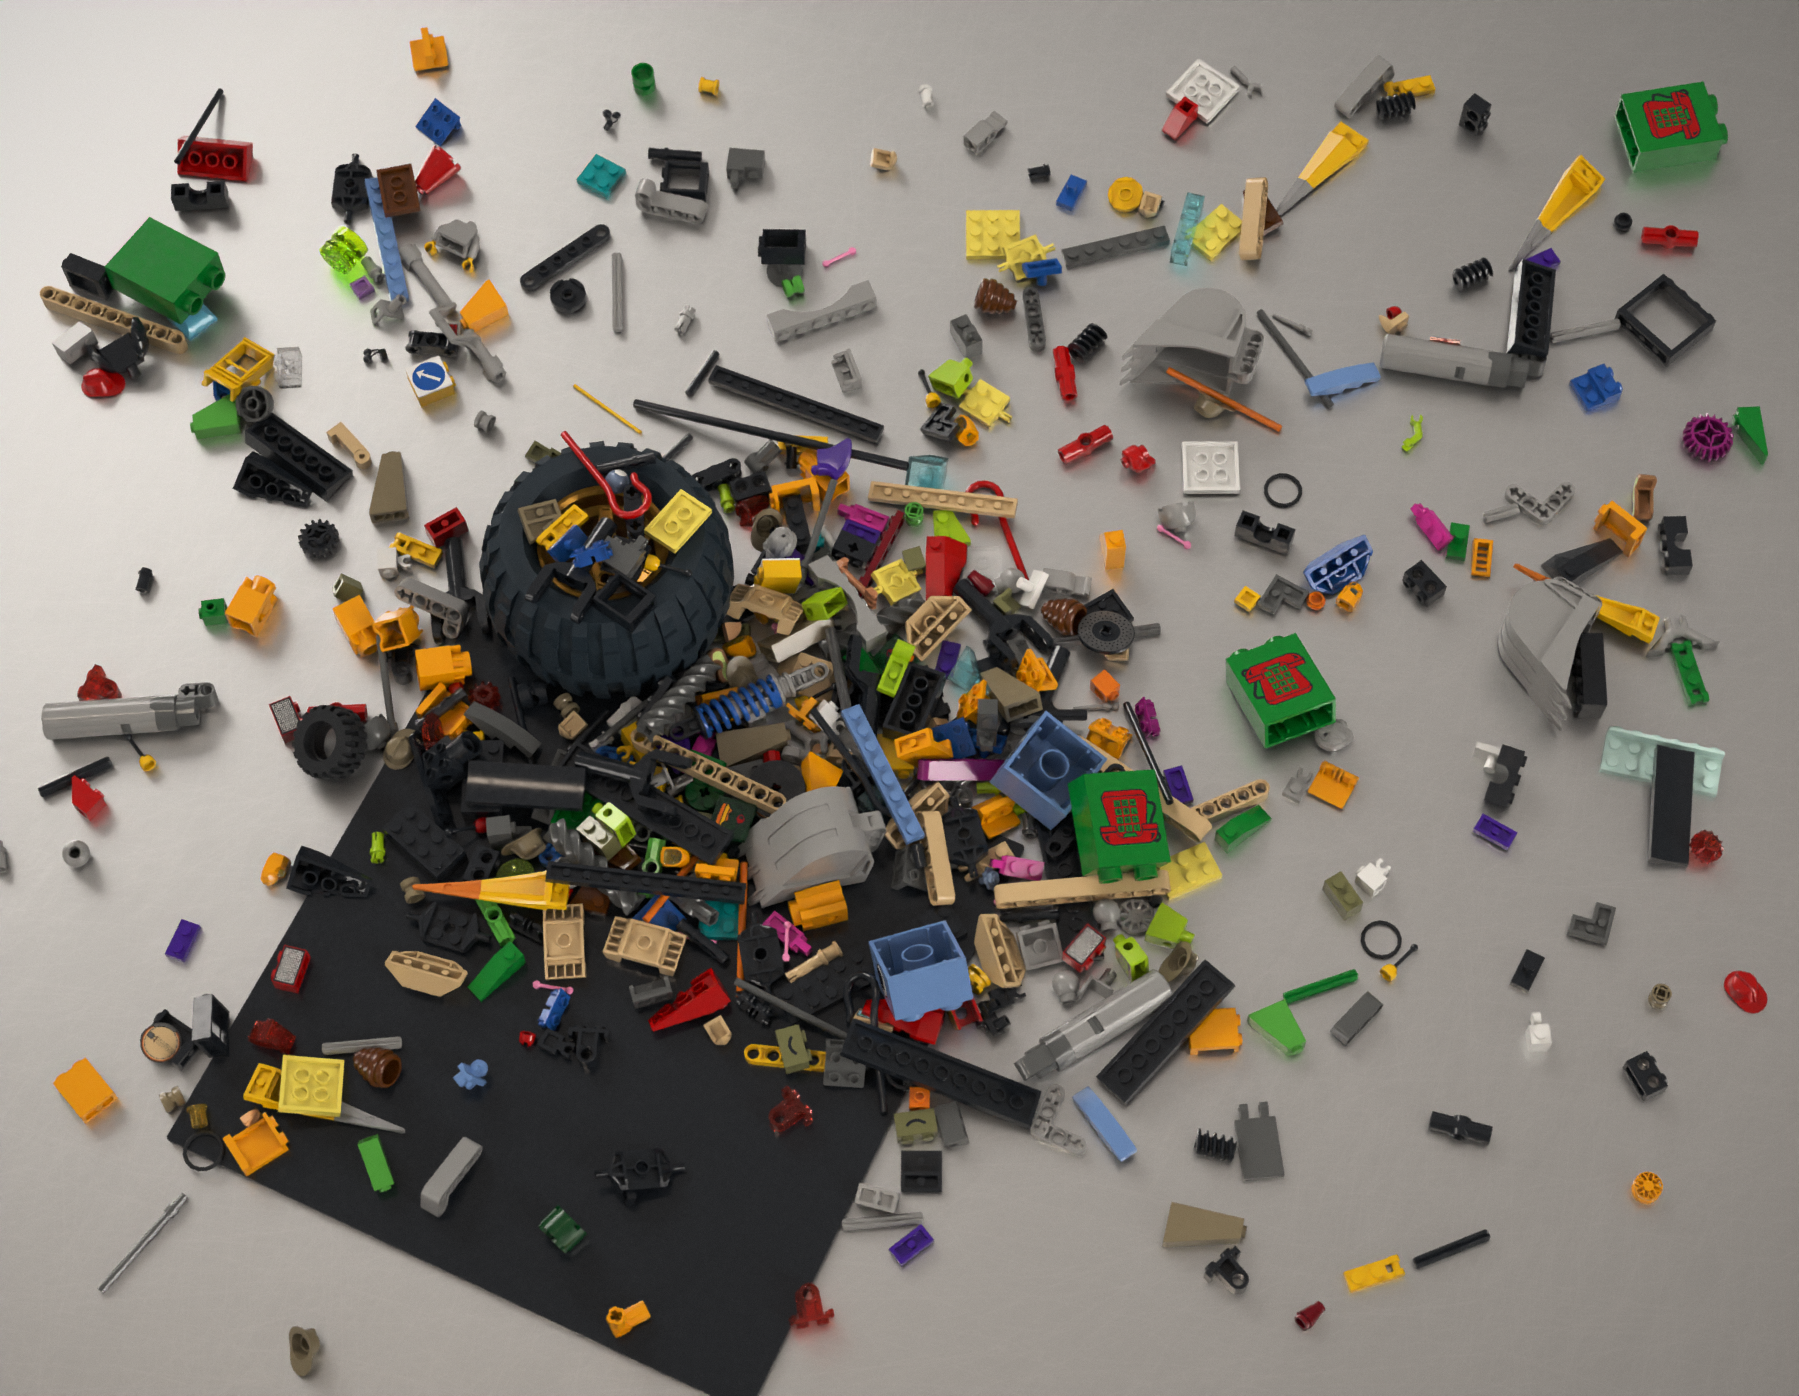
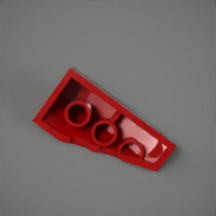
M927 536L926 600L930 596H953V588L959 581L961 571L967 563V544L947 536Z
M712 967L690 982L692 986L686 992L680 991L672 1004L664 1005L648 1020L653 1031L714 1013L725 1008L731 1002L727 991Z
M880 999L878 1022L889 1023L894 1026V1030L898 1032L903 1030L909 1033L910 1038L935 1045L944 1023L946 1011L939 1008L925 1012L923 1017L916 1021L907 1022L902 1019L895 1021L886 1000ZM866 1000L862 1010V1014L869 1018L872 1000Z

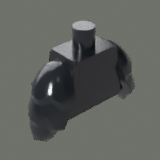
M133 317L131 333H126L100 350L88 344L86 349L91 356V360L98 364L100 369L108 373L124 374L128 372L131 379H135L141 375L137 366L145 361L144 356L148 352L149 339L146 335V328L139 317Z

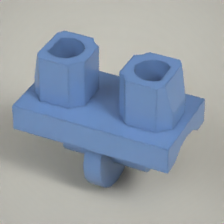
M480 1059L473 1061L471 1065L461 1063L457 1066L460 1072L453 1077L460 1087L465 1086L469 1090L475 1085L484 1086L487 1082L480 1077L486 1075L488 1065Z

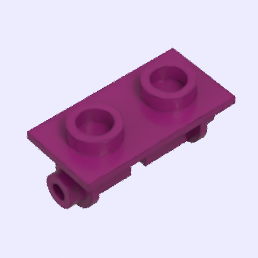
M1142 697L1135 705V713L1145 738L1152 734V737H1157L1160 735L1159 732L1161 730L1158 719H1151V717L1157 716L1154 703L1150 699L1146 700L1145 697Z

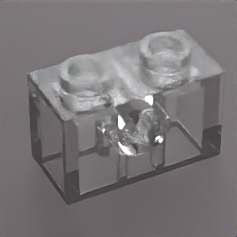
M277 348V355H274V364L277 366V371H274V381L278 382L280 389L302 387V354L300 348Z

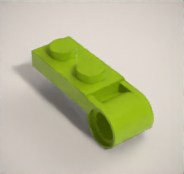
M897 639L876 689L877 691L890 697H895L916 646Z

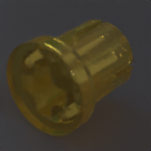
M196 1104L186 1108L187 1113L190 1115L192 1129H198L199 1126L200 1128L208 1126L206 1116L207 1104Z

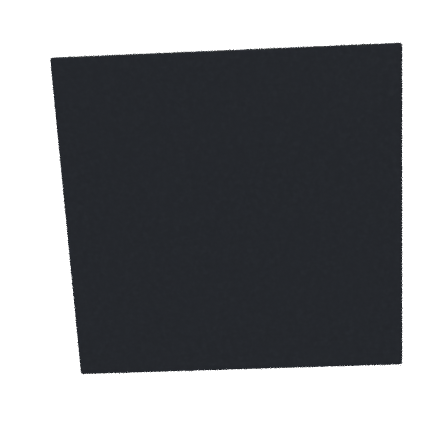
M473 612L454 644L461 646V652L469 651L472 666V676L464 678L465 684H463V688L468 697L462 700V702L470 707L475 701L505 716L518 725L508 678L515 677L517 685L523 683L531 685L533 681L540 680L541 678L536 676L534 672H531L527 666L523 667L509 651L508 646H505L498 638L493 625L491 633L483 634L478 623L477 612ZM544 681L549 703L542 705L534 703L533 707L522 710L528 733L541 742V745L533 753L535 765L551 766L557 749L568 752L567 748L575 739H566L560 735L558 725L564 718L561 715V711L554 706V701L557 697L569 692L563 689L560 684L553 687ZM649 685L642 688L640 695L635 697L643 702L657 689L653 690ZM432 689V690H427V692L425 693L424 697L422 698L420 704L427 698V696H428L434 689ZM585 691L582 697L569 693L573 698L572 701L580 707L578 714L588 725L604 708L610 711V714L589 735L582 745L591 749L592 747L588 743L602 735L603 731L606 732L611 728L607 724V720L620 708L622 703L627 702L631 697H625V692L611 694V700L596 698L592 692ZM687 702V703L685 704V705L688 704L690 707H691V706H697V705H694V704L689 703V702ZM414 712L405 729L419 730L421 732L414 723L418 720L416 712ZM730 721L731 729H727L724 723L720 724L722 732L748 728L741 724L736 725L734 721ZM474 723L465 729L471 732H480V729ZM429 726L422 731L423 734L425 733V737H428L430 748L444 738V736ZM618 732L613 735L614 740L612 744L606 745L616 748L625 746ZM700 733L689 738L690 750L693 748ZM485 734V740H492ZM715 735L714 739L716 740L714 752L711 757L720 760L717 739ZM505 745L506 763L527 764L525 754L516 746L510 749ZM415 758L407 767L399 770L391 769L384 764L330 856L373 879L367 897H343L342 895L330 894V896H323V894L307 895L229 1029L228 1054L212 1058L168 1133V1141L183 1148L187 1139L200 1131L214 1132L221 1139L228 1134L234 1137L246 1129L240 1120L244 1114L254 1109L259 1110L262 1114L266 1112L268 1117L273 1116L279 1125L276 1127L278 1133L283 1131L289 1142L286 1143V1146L289 1150L246 1177L223 1140L225 1151L218 1165L708 1396H758L842 1224V1220L845 1218L853 1202L859 1183H862L907 1090L897 1089L891 1085L884 1073L888 1112L880 1113L876 1071L873 1068L868 1071L865 1070L864 1087L855 1088L824 1085V1072L800 1070L786 1074L785 1068L749 1064L744 1056V1050L748 1045L759 1044L779 1047L775 1030L792 1025L783 1009L771 1003L769 1004L774 1007L773 1011L778 1015L770 1016L772 1021L768 1026L762 1025L755 1018H752L753 1012L748 1015L747 1012L737 1006V997L733 992L736 991L734 982L737 978L738 940H715L717 941L716 945L730 955L721 965L699 945L686 939L673 976L668 975L674 999L635 1009L629 986L633 985L635 987L661 980L667 975L660 974L659 968L624 958L621 959V962L607 959L603 954V949L615 916L632 919L651 900L649 898H644L639 909L632 911L627 916L621 908L615 906L612 902L607 916L584 911L586 978L545 980L544 941L541 944L511 929L516 938L512 943L524 955L526 963L480 1002L468 989V986L491 958L504 946L499 945L475 899L423 891L424 899L413 904L406 903L405 892L402 891L400 886L403 880L410 877H418L420 884H434L436 882L387 839L385 834L384 862L380 863L379 859V864L371 862L372 833L375 832L376 836L377 832L384 833L382 827L410 801L435 823ZM656 762V766L662 767L661 763ZM790 763V764H792V765H796V766L801 767V765H799V764ZM664 764L668 769L671 780L684 774L681 772L679 775H676L671 766ZM843 771L837 786L852 787L853 783ZM723 778L721 782L727 783L726 779ZM463 779L446 791L453 814L452 819L456 824L455 829L472 826L475 822L464 821L461 814ZM877 785L872 786L878 801L888 808ZM685 790L673 797L676 798L682 794L683 802L687 805ZM724 792L725 802H733L732 795ZM867 793L855 800L859 814L877 811L872 806ZM749 803L740 804L743 809L742 814L745 816L747 810L752 808V805ZM503 808V816L509 815L511 822H516V826H531L532 830L541 828L542 833L540 836L544 844L547 845L549 843L543 837L548 832L550 824L547 825L532 819L531 816L534 808ZM881 814L885 827H887L892 817ZM755 821V822L746 830V832H747L750 828H752V827H753L757 822H759V821ZM736 823L734 826L731 824L726 825L725 828L730 831L735 829L732 831L735 836L730 845L735 844L739 846L742 844L741 836L745 833L739 827L736 828ZM646 828L642 830V835L644 838H646L648 835V831ZM474 829L452 833L450 837L465 850L468 859L443 883L463 882L462 878L477 844L491 849L487 833H477ZM656 834L655 838L665 840L664 838ZM984 834L988 849L1006 841L1014 856L1021 858L1024 852V845L1001 835L988 839ZM885 836L877 850L871 852L874 864L865 882L841 886L848 909V920L803 931L802 925L795 926L804 933L808 939L806 943L812 947L813 951L807 957L800 951L795 953L788 948L790 960L788 962L782 960L784 973L817 955V950L825 949L834 940L842 953L845 954L936 907L930 903L929 894L926 891L909 885L899 890L891 888L895 853L900 849H895ZM666 840V846L677 847ZM498 850L503 863L501 869L496 871L494 877L503 878L547 871V867L540 863L539 855L533 859L525 860L515 853L504 856L501 854V850ZM635 852L642 862L631 870L643 872L642 865L646 856L644 853ZM746 854L735 859L739 861L736 882H739L740 863H748ZM549 856L546 860L550 861L553 857ZM485 859L483 863H489L492 859ZM655 863L648 866V872L654 873L657 869ZM662 866L661 874L673 875L672 869H682L683 867ZM1000 868L994 870L999 874L1000 881L998 885L1009 882L1011 876L999 873ZM951 869L955 891V901L951 906L967 931V936L957 940L966 957L968 966L976 950L974 940L978 917L981 914L994 913L996 906L993 904L995 895L994 890H988L985 884L981 885L979 883L980 876L970 882H966L964 877L969 873V869L964 872H960L959 869ZM478 876L475 880H482L485 876ZM753 878L747 880V899L756 891ZM576 886L572 888L573 892L567 902V905L575 897V895L578 893L582 886ZM795 898L761 908L760 902L749 906L747 901L746 929L751 927L749 913L753 912L754 917V911H757L760 925L774 911L793 924L788 901L795 900ZM669 900L691 925L699 928L700 920L696 917H691L680 909V906ZM435 901L440 906L470 915L476 913L479 921V931L492 935L490 943L478 940L465 953L422 941L418 922L406 919L408 911L422 914ZM497 903L509 924L511 912H516L519 906ZM495 916V917H493L491 920H495V919H497L499 916ZM451 925L445 928V933L447 934L455 931V927ZM779 941V946H780V951H781V957H782V955L784 954V946H785V945L782 944V943ZM284 945L307 950L311 957L298 994L277 989L271 981V973L278 965L277 957L279 952L283 950ZM763 949L755 952V956L759 960L764 959L767 955ZM392 951H419L454 961L463 970H466L468 974L460 987L439 997L403 987L385 966V961ZM712 967L727 991L731 1002L725 1008L714 1013L653 1031L648 1020L664 1005L672 1004L680 991L686 992L692 986L690 984L692 980ZM785 975L771 984L773 996H775L774 990L789 983ZM536 980L541 984L565 988L572 987L574 989L572 994H568L570 996L568 1006L565 1008L560 1023L555 1032L565 1036L564 1042H571L576 1045L575 1051L571 1048L565 1050L571 1056L569 1060L565 1059L560 1052H557L556 1056L537 1046L545 1030L548 1028L547 1026L546 1028L538 1026V1019L543 1009L550 1010L551 1007H547L546 1003L550 993L554 990L541 987L535 989L533 982ZM754 985V986H756L757 988L763 990V988H761V986ZM871 986L851 996L855 1014L859 1008L863 1009L866 1000H872ZM880 990V999H885ZM758 997V1000L762 1003L767 1002ZM844 1000L814 1015L846 1033L849 1030L850 1024L846 1023L847 1010ZM720 1015L732 1033L726 1045L714 1044L703 1026ZM805 1020L798 1023L800 1031L804 1030L807 1042H804L805 1049L826 1052V1039L842 1040ZM582 1025L586 1028L602 1026L609 1029L611 1035L610 1043H606L605 1039H600L598 1063L592 1069H584L580 1066L576 1055L578 1038H574V1042L569 1040V1027ZM893 1028L892 1033L906 1039L910 1038L909 1033L903 1030L898 1032ZM520 1031L536 1034L532 1046L527 1047L526 1042H524L523 1046L520 1044ZM401 1037L402 1048L390 1049L401 1059V1072L397 1081L388 1088L373 1087L363 1079L354 1067L353 1057L357 1052L324 1055L322 1053V1044ZM750 1050L748 1052V1057L751 1059L759 1056L757 1050ZM777 1052L768 1054L770 1061H776L779 1058ZM587 1053L582 1058L590 1059L592 1054ZM283 1055L344 1060L342 1102L405 1129V1133L296 1113L278 1112L276 1109L265 1108L261 1104L244 1100L243 1094L259 1063L282 1070ZM812 1056L809 1064L816 1065L819 1059L816 1056ZM479 1059L487 1063L488 1071L485 1076L480 1077L487 1082L484 1086L475 1085L469 1090L465 1086L460 1087L453 1078L460 1072L457 1066L461 1063L471 1065L473 1061ZM890 1075L897 1084L902 1086L910 1085L909 1082ZM375 1134H379L394 1179V1184L391 1185L392 1188L381 1193L379 1190L374 1191L358 1147L359 1140ZM210 1135L196 1137L187 1148L188 1151L212 1162L218 1159L221 1149L219 1142ZM465 1136L483 1146L482 1152L448 1196V1205L444 1213L437 1217L420 1207L422 1190L455 1146ZM661 1148L665 1151L672 1164H685V1172H673L670 1175L665 1190L661 1188L634 1190L636 1194L635 1203L625 1207L622 1194H618L608 1178L595 1179L594 1176L595 1170H607L614 1152ZM636 1165V1169L639 1172H646L644 1165ZM557 1205L587 1233L566 1254L538 1227L541 1224L540 1222ZM643 1300L651 1318L632 1327L627 1334L616 1338L606 1321L609 1309L616 1306L625 1310Z

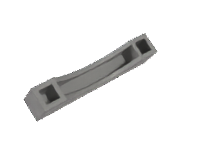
M869 280L852 285L840 300L824 309L811 312H796L782 309L767 314V324L775 341L785 340L790 336L803 334L813 328L817 329L825 324L835 323L840 319L855 316L857 313L870 311L877 307L876 296Z
M826 555L808 564L809 577L818 589L828 590L842 587L848 601V606L856 616L857 635H860L862 647L866 653L886 644V635L888 634L886 627L878 622L876 614L873 611L871 612L866 601L859 597L855 586L850 585L845 573L840 572L836 561H832Z

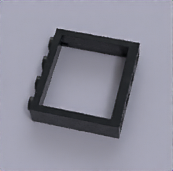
M1662 274L1618 309L1615 319L1620 320L1621 326L1666 367L1709 334L1716 323V320L1710 313H1707L1698 302L1690 298L1686 291L1680 289L1665 274ZM1659 288L1702 325L1672 350L1630 313L1631 310Z

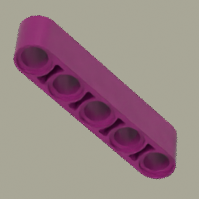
M918 759L917 779L929 781H990L1005 760Z

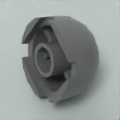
M260 386L245 387L236 398L237 412L248 422L263 421L272 414L274 409L272 395L267 389Z
M380 714L379 717L375 716L364 725V732H367L368 737L366 739L368 747L365 749L367 751H372L376 748L381 750L388 742L387 739L391 733L390 725L386 718Z

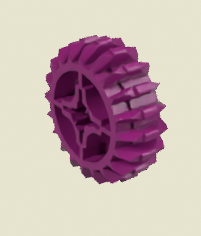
M1708 413L1704 417L1700 414L1697 418L1693 417L1686 424V428L1683 430L1682 441L1685 442L1684 447L1688 448V453H1694V458L1699 456L1701 461L1704 458H1707L1708 462L1712 458L1717 461L1719 457L1723 458L1725 454L1729 453L1730 447L1733 445L1734 434L1731 433L1732 428L1727 427L1728 422H1722V417L1716 419L1715 414L1712 417H1709Z

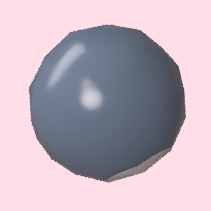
M619 469L610 471L605 478L614 494L623 493L624 488L629 485L628 475Z

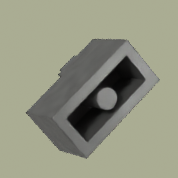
M729 148L726 171L727 178L730 179L731 188H738L739 179L745 180V177L753 179L763 178L765 150Z
M967 314L951 320L950 333L964 358L970 359L982 354V338L975 326L972 325Z
M640 535L634 543L631 541L629 544H625L616 536L614 539L607 536L604 542L610 541L607 548L612 549L613 556L601 562L616 572L620 571L631 579L645 560L644 555L646 551L644 548L649 542L648 539Z
M978 699L976 742L977 746H980V750L984 752H992L993 747H996L998 699Z
M509 815L486 818L487 837L491 849L496 851L502 850L507 844L532 831L531 826H516V822H511Z

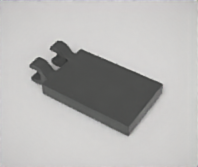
M1259 1102V1118H1249L1247 1104H1239L1238 1107L1240 1120H1235L1234 1125L1238 1140L1243 1181L1280 1178L1285 1175L1275 1116H1269L1268 1102Z

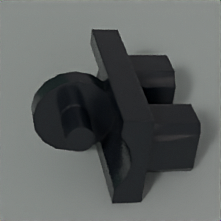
M999 999L981 1001L977 1004L983 1021L977 1022L975 1024L976 1028L983 1027L985 1033L991 1031L993 1036L1005 1033L1004 1030L1011 1023L1006 1015L997 1017L995 1012L1002 1008Z

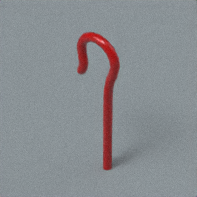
M563 431L561 433L563 440L606 493L612 512L616 516L623 519H635L642 516L649 509L652 503V495L650 490L639 481L637 473H631L630 479L633 486L643 494L644 502L634 511H623L619 508L614 492L608 482L568 432Z
M986 480L971 484L965 491L973 493L979 488H988L994 491L996 496L1004 497L998 485ZM970 513L971 524L977 526L979 523L978 514ZM998 517L1016 567L1022 571L1025 579L1029 580L1006 517Z

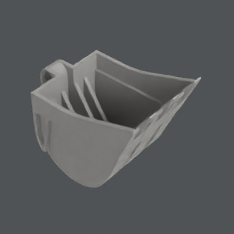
M1216 288L1195 289L1182 296L1122 356V360L1130 356L1132 358L1121 368V373L1130 368L1131 370L1120 381V386L1128 381L1130 383L1186 384L1166 373L1167 369L1171 367L1217 392L1229 395L1233 382L1239 384L1251 382L1262 351L1264 336L1260 331L1245 327L1246 312L1234 296Z
M1563 577L1535 581L1520 588L1511 600L1498 638L1499 653L1503 661L1528 691L1531 699L1559 731H1562V726L1557 712L1564 720L1567 719L1561 702L1568 709L1572 707L1566 694V689L1578 640L1582 633H1589L1602 607V601L1599 597Z
M832 786L802 793L787 801L768 818L761 819L741 836L742 844L738 846L740 849L739 857L746 854L749 864L747 880L753 878L756 891L747 899L749 906L760 902L761 908L795 898L794 892L837 880L840 881L841 886L865 882L874 864L871 852L877 850L886 833L881 812L872 811L859 814L851 788Z

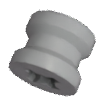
M481 410L474 420V427L482 428L484 432L489 433L495 425L496 417L487 415L486 412Z

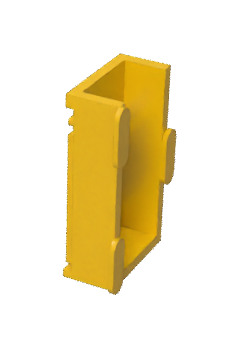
M244 337L238 345L210 369L204 371L201 384L207 387L213 381L218 382L230 389V401L233 402L240 395L243 388L258 386L261 383L260 378L273 367L274 354ZM244 354L258 361L249 371L234 363ZM232 365L245 374L239 377L228 371L227 368Z

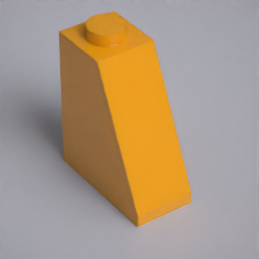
M490 279L480 287L460 311L461 320L459 321L464 330L474 329V332H477L509 315L507 305Z
M1123 530L1100 534L1099 539L1105 570L1124 568L1126 544Z
M810 751L801 762V772L806 786L805 792L823 787L837 786L843 770Z

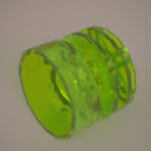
M339 226L331 235V239H327L325 244L320 247L319 252L332 268L342 274H348L355 267L356 261H360L365 256L368 248L354 231L345 226Z

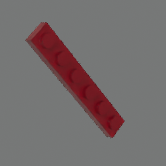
M897 510L895 516H891L888 530H884L882 533L881 543L875 547L873 551L874 557L872 561H868L865 567V575L861 576L858 580L866 588L872 586L874 582L871 577L872 572L882 567L905 522V513ZM858 591L859 597L864 599V596Z

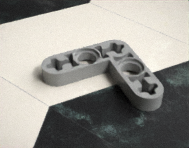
M1563 482L1542 503L1520 486L1512 484L1506 488L1504 497L1510 504H1518L1519 510L1537 524L1547 525L1573 498L1575 487L1570 482ZM1568 489L1569 492H1566V493L1563 495V498H1562L1561 495H1562L1563 490L1565 491V490ZM1514 492L1517 493V495H1513V496L1510 495V493H1514ZM1556 500L1560 506L1553 507L1550 505V501ZM1529 501L1533 504V507L1526 508L1523 503ZM1540 514H1541V515L1546 514L1547 516L1541 518V517H1540Z
M1058 1084L1051 1085L1047 1089L1030 1128L1031 1135L1034 1139L1070 1155L1081 1156L1086 1150L1084 1138L1053 1125L1064 1101L1065 1090ZM1057 1090L1060 1096L1056 1097L1053 1104L1051 1103L1052 1093H1055ZM1049 1107L1054 1113L1050 1117H1045L1042 1114V1110ZM1042 1120L1045 1122L1043 1125L1044 1132L1037 1134L1035 1128H1039ZM1054 1134H1062L1064 1140L1061 1143L1054 1142L1052 1139ZM1067 1137L1070 1138V1143H1068V1147L1065 1146L1067 1143ZM1079 1142L1081 1148L1074 1150L1072 1144Z

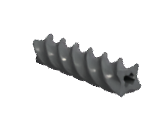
M918 591L911 598L902 599L894 606L880 610L876 615L878 622L886 627L888 634L897 633L925 600ZM857 623L850 624L843 631L836 632L842 658L847 653L850 635H857ZM827 638L822 639L818 642L820 652L826 661L831 662Z
M708 655L700 657L673 684L671 689L665 692L662 698L641 717L636 730L644 734L651 743H653L655 735H664L665 724H675V714L685 713V704L687 702H696V692H705L706 681H716V671L722 669V667L714 663Z
M564 818L550 824L549 830L543 839L553 844L556 851L565 856L569 863L610 868L605 856L595 855L594 848L590 843L580 841L578 831L567 829ZM597 888L601 893L607 895L615 906L621 908L626 916L632 911L638 910L641 902L646 897L645 894Z

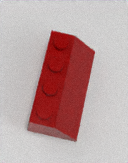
M184 135L178 139L177 154L188 136ZM196 137L179 165L177 164V174L247 181L253 161V142Z

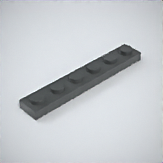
M1164 225L1061 249V254L1066 268L1167 245L1170 243V239Z

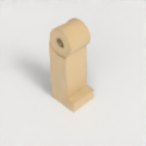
M342 422L326 432L329 441L333 445L338 442L352 456L357 468L365 470L371 466L370 453Z

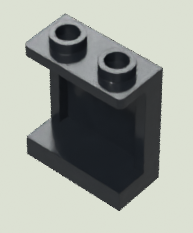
M164 1009L155 1016L152 1024L168 1023L178 1030L181 1036V1048L173 1059L167 1063L181 1072L200 1048L192 1042V1029L172 1016L168 1010Z

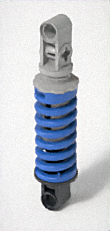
M817 662L796 670L789 675L787 672H783L782 675L775 677L771 672L766 676V682L760 678L757 679L756 685L752 682L748 683L747 689L739 687L737 693L729 691L728 697L720 695L718 701L710 699L709 706L706 703L691 706L692 716L673 724L668 731V736L672 741L680 742L700 733L706 741L713 736V727H715L717 733H722L720 724L723 722L727 729H731L730 719L732 718L736 725H740V718L744 717L746 721H750L751 717L749 714L754 713L755 717H759V710L763 709L765 713L770 711L768 706L775 709L785 707V699L796 697V692L823 681L828 675L829 669L825 663ZM817 667L822 668L824 675L821 677L816 676L814 669ZM680 728L683 731V735L675 737L672 730Z

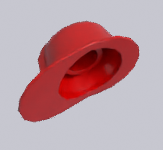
M94 368L83 375L81 388L83 393L89 397L116 396L123 391L125 379L119 373H108L100 368Z
M1734 971L1727 975L1724 981L1725 991L1742 1010L1748 1013H1758L1766 1007L1768 1001L1767 994L1754 975L1745 971Z

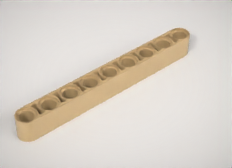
M45 286L39 292L46 308L121 335L131 333V326L129 325H131L132 318L138 317L52 286ZM139 317L146 328V335L150 345L175 354H183L188 350V343L182 332Z
M636 729L631 733V741L637 751L647 754L653 751L656 745H660L662 748L659 750L688 757L696 762L691 768L671 767L770 814H773L780 808L773 806L776 802L786 803V798L781 793L658 735L654 736L653 743H651L644 734ZM639 737L645 738L642 742H636ZM708 769L713 770V772L709 775L704 774V772ZM726 777L731 779L727 783L721 782L722 779ZM741 786L748 787L745 791L739 790ZM758 794L765 795L763 799L756 798Z
M1078 735L1107 758V761L1098 773H1104L1112 764L1122 765L1125 771H1134L1083 736ZM1159 789L1164 821L1192 840L1200 842L1211 830V823L1173 796L1174 802L1171 805H1167Z
M1157 870V878L1145 881H1135L1133 872L1122 873L1123 880L1109 884H1099L1098 875L999 884L994 887L995 903L998 909L1098 901L1102 899L1164 895L1171 891L1169 873L1167 870Z

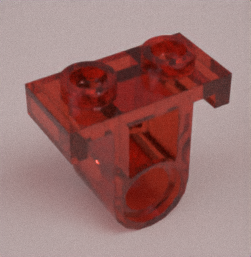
M95 664L88 671L85 683L79 687L77 697L79 701H87L89 697L95 700L121 698L122 693L116 682L105 678L106 674L102 666Z
M267 1019L266 1022H255L248 1041L260 1047L280 1050L282 1054L288 1055L296 1036L275 1020Z
M788 1085L784 1087L781 1093L785 1100L775 1106L769 1113L770 1127L776 1132H783L801 1118L804 1120V1125L806 1127L813 1123L811 1108L807 1104L803 1105L801 1103V1097L795 1089L791 1090ZM777 1116L785 1118L780 1123L774 1121Z
M806 1283L796 1291L795 1300L799 1319H797V1315L790 1317V1327L797 1326V1329L809 1327V1323L817 1322V1326L825 1325L835 1317L833 1309L827 1310L825 1314L823 1313L820 1293L816 1285ZM804 1290L810 1291L812 1295L811 1300L803 1297Z

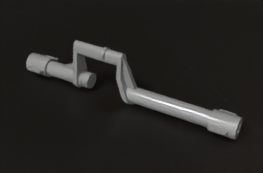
M415 244L404 245L399 251L403 258L401 263L407 271L411 269L415 271L439 304L438 307L429 311V314L435 321V325L441 329L451 344L472 349L482 363L484 369L482 374L488 382L491 380L493 382L501 381L506 376L503 363L497 355L492 357L481 342V337L474 332V329H468L460 336L455 334L444 318L457 307L456 303L451 301L423 263L422 254Z

